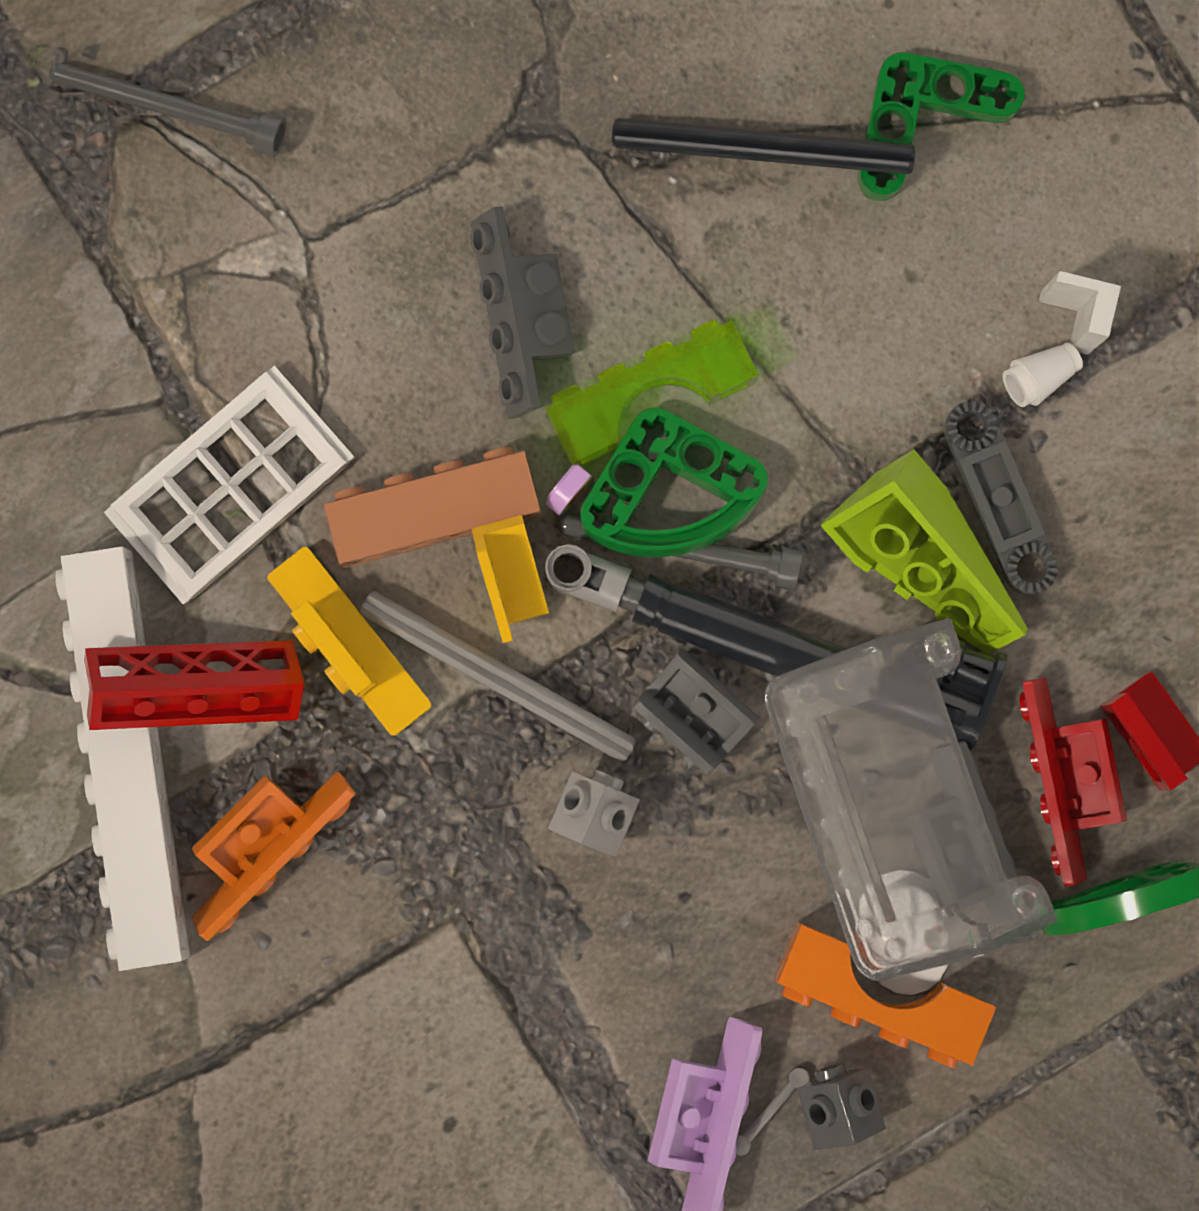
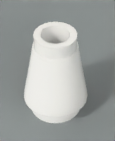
M1066 342L1061 346L1013 360L1010 368L1003 372L1005 388L1012 400L1020 407H1025L1029 404L1037 406L1072 377L1075 372L1082 369V358L1078 350L1071 343Z

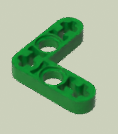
M898 52L890 55L883 62L877 76L865 140L912 144L919 108L991 123H1004L1011 120L1020 110L1025 99V89L1015 75L1007 72L907 52ZM898 67L907 69L906 76L914 80V82L906 83L902 92L901 102L891 101L895 88V79L887 77V74L894 75ZM946 75L957 77L963 83L964 95L957 100L944 99L937 91V81ZM975 81L982 82L978 90L979 93L993 94L997 87L1005 88V96L1013 99V101H1008L1003 109L995 107L994 98L979 95L976 105L969 104L975 89ZM881 97L888 100V102H881ZM904 103H911V108ZM887 114L899 116L905 124V134L895 140L884 138L878 131L877 121ZM859 170L858 184L861 191L868 198L875 201H886L893 198L900 191L906 174L888 173V175L894 176L895 180H888L885 187L876 186V177L868 175V171Z

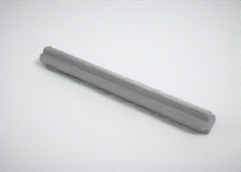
M372 591L362 604L360 613L365 618L616 760L624 762L632 752L636 740L631 735L378 592Z

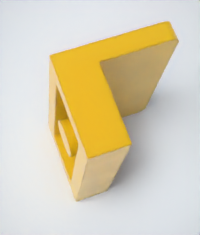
M522 515L472 528L478 560L503 643L513 641L510 624L549 613Z

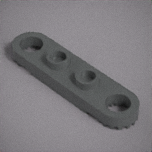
M973 400L962 402L955 406L945 419L944 435L1006 582L1014 591L1020 594H1039L1051 587L1058 573L1057 559L1054 557L1042 523L993 411L984 403ZM974 414L982 420L984 424L982 438L973 442L961 438L956 429L957 420L961 415ZM1034 555L1042 561L1044 575L1038 583H1027L1018 576V571L1016 570L1017 562H1019L1022 556Z

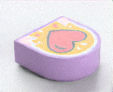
M578 464L576 466L573 465L546 498V505L556 514L562 516L595 478Z

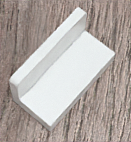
M1059 271L1041 290L1039 301L1077 311L1070 343L1079 353L1088 355L1110 335L1121 286Z

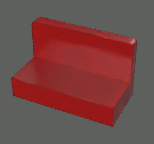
M1144 674L1100 705L1105 715L1158 790L1172 791L1186 781L1188 778L1185 774L1199 764V737L1155 674Z

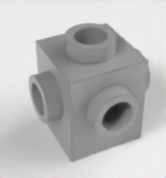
M595 770L592 779L572 771L548 829L582 845L616 857L640 799L621 792L624 781L598 770Z

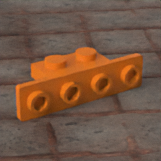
M340 772L334 773L302 806L295 802L267 775H264L192 847L195 856L225 881L192 915L197 932L203 939L209 941L217 932L222 933L229 929L238 918L240 909L254 895L259 896L266 892L274 883L277 872L291 858L296 859L302 856L311 846L314 835L327 822L336 821L346 812L351 802L350 799L355 795V791Z

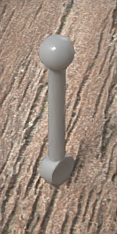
M801 1067L791 1069L788 1074L789 1082L743 1135H737L736 1155H746L751 1149L753 1138L796 1088L809 1083L810 1077L805 1069Z

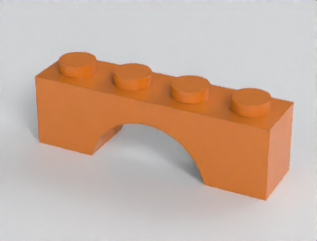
M800 922L796 923L774 977L778 984L784 986L782 996L807 1007L811 1006L813 999L832 1006L831 1017L857 1028L862 1019L881 1027L878 1036L898 1046L907 1048L910 1040L929 1047L926 1057L953 1069L956 1068L958 1060L973 1066L996 1010V1007L989 1002L942 982L924 997L910 1003L889 1004L878 1001L867 995L857 983L851 967L850 945L845 941Z

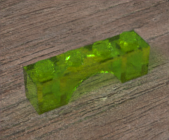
M717 319L708 321L690 331L692 339L673 347L671 341L661 343L643 354L645 361L627 369L625 363L614 365L597 375L598 383L584 390H580L577 384L551 396L553 404L545 407L546 416L570 467L577 464L582 466L617 449L618 426L622 414L630 402L646 390L659 386L682 387L694 392L711 405L756 384L759 375L733 321L731 320L722 325H719Z

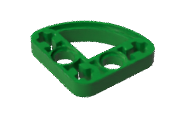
M658 407L648 408L640 412L634 419L584 501L580 511L581 528L585 536L591 541L628 555L669 557L697 551L726 537L753 513L766 492L768 483L767 471L764 465L756 458L673 413ZM657 423L664 426L663 435L667 439L664 440L657 437L649 448L647 458L640 452L646 442L644 427L653 429ZM633 446L636 449V451L631 450L629 448ZM694 446H704L711 450L714 455V461L708 468L697 470L687 464L685 460L686 452ZM723 458L730 460L727 472L737 477H742L746 472L753 474L752 484L756 489L747 486L743 492L737 491L735 489L736 480L724 472L722 473L721 481H716L714 477L720 471ZM632 463L642 469L644 479L638 486L626 488L616 481L614 475L620 466ZM663 467L728 502L707 518L684 527L667 530H644L628 527ZM608 489L619 499L612 512L613 521L616 524L613 526L605 523L599 529L595 527V516L592 512L603 513L610 503V493L603 491ZM622 500L628 501L630 503L628 505H625Z
M1179 860L1157 864L1049 902L1036 908L1035 911L1043 933L1047 936L1078 933L1132 920L1199 898V864Z

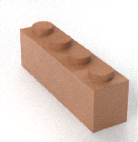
M503 447L484 453V462L464 466L463 460H454L433 467L435 475L415 480L413 473H406L385 479V488L365 493L364 486H357L334 493L335 501L325 503L324 508L339 565L343 568H348L473 535L472 528L522 515L523 521L541 517L525 451L514 453L513 447Z

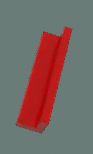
M293 640L85 648L84 663L89 684L87 707L89 730L298 720L304 679ZM283 659L285 669L268 670L257 663L261 660ZM223 661L234 668L230 672H216L206 665L209 662ZM157 664H173L182 670L178 674H163L154 669ZM99 666H120L129 672L125 676L101 677Z

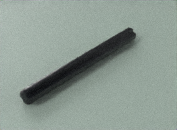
M624 118L616 119L612 128L613 146L620 149L897 174L912 173L916 153L915 146L905 143Z

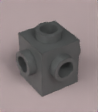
M845 1063L829 1065L814 1072L816 1080L797 1088L815 1150L855 1145L886 1129L878 1103V1096L868 1068L847 1071Z

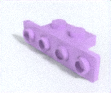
M729 1017L716 1067L674 1058L671 1061L647 1161L657 1167L691 1172L682 1211H723V1193L729 1168L734 1163L737 1152L736 1139L742 1116L749 1104V1085L754 1065L761 1054L762 1028L739 1018Z

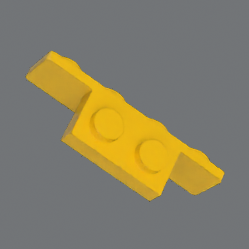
M302 547L268 574V581L293 611L290 614L298 622V625L292 631L310 654L317 649L321 651L331 664L324 672L343 695L351 689L355 696L361 697L390 735H398L432 707L431 701L309 548Z

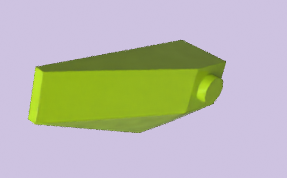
M914 449L877 471L822 522L821 527L856 566L867 573L871 568L896 585L893 590L906 600L913 596L935 611L936 620L984 654L989 655L1026 635L1028 631L1026 624L947 487Z

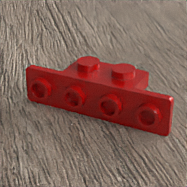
M1046 677L1023 681L1024 692L1020 693L1019 703L1024 720L1027 723H1031L1034 743L1030 745L1031 763L1035 772L1041 773L1045 792L1040 797L1042 816L1045 823L1052 826L1055 845L1051 846V862L1055 873L1058 876H1062L1064 887L1074 886L1087 880L1078 830L1127 821L1107 718L1057 727Z

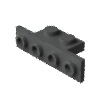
M502 206L493 207L471 221L470 240L472 249L477 254L481 275L480 294L487 306L491 327L489 341L492 351L496 354L499 369V394L501 400L505 403L508 419H514L541 407L533 360L566 358L575 353L557 254L512 256Z

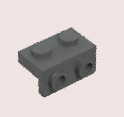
M684 649L676 655L632 705L633 709L639 713V718L647 729L655 734H662L677 748L679 756L685 763L695 769H701L707 775H710L717 768L725 756L760 719L759 716Z

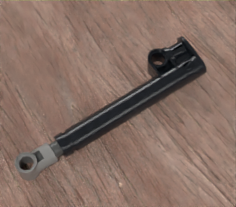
M566 544L558 546L551 551L546 559L545 571L548 582L553 589L560 593L577 597L613 612H616L618 607L634 612L632 622L648 628L650 626L658 628V632L951 744L965 741L970 751L974 748L981 734L1007 662V654L999 651L995 657H991L965 647L964 640L945 634L937 627L924 626L912 630L904 636L899 644L892 665H889L675 583V585L667 583L668 580L651 573L646 582L631 576L632 569L588 553L575 545ZM563 557H575L582 563L584 568L583 574L576 582L563 583L554 575V567L557 561ZM920 636L930 638L937 647V657L930 665L921 664L913 656V643ZM964 665H967V666H969V667H972V668H975V669H977V670H980V671H982V673L977 672V671L972 670V669H969V668L965 667Z

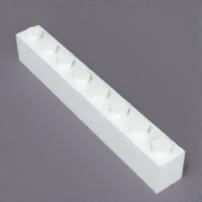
M116 547L60 556L62 569L56 570V587L59 598L62 601L67 600L69 620L63 622V637L67 650L74 651L77 670L70 673V687L74 701L76 703L81 702L84 722L77 725L78 743L83 754L88 753L91 770V774H86L84 778L85 793L89 805H96L98 825L92 827V843L96 856H103L106 876L99 879V893L103 907L110 908L113 928L107 929L106 932L108 954L111 960L117 959L119 971L180 962L190 958L158 727L89 730L87 720L89 684L84 663L85 648L146 646L133 552L124 547ZM99 666L101 677L125 676L129 672L120 666Z

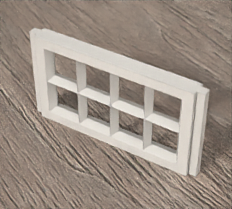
M274 365L113 502L104 514L181 603L186 605L343 471L355 457ZM264 399L269 402L289 425V428L266 448L263 447L240 420ZM230 428L235 431L256 456L232 477L228 475L207 450L212 443ZM295 435L303 441L321 462L318 467L298 484L290 478L272 457L274 453ZM196 457L200 459L222 485L198 507L173 480V477ZM262 464L287 491L281 499L263 514L238 486ZM163 486L188 514L164 536L138 508ZM228 493L253 520V523L230 543L225 540L204 515ZM194 522L219 550L216 555L196 572L189 567L170 545L172 541Z

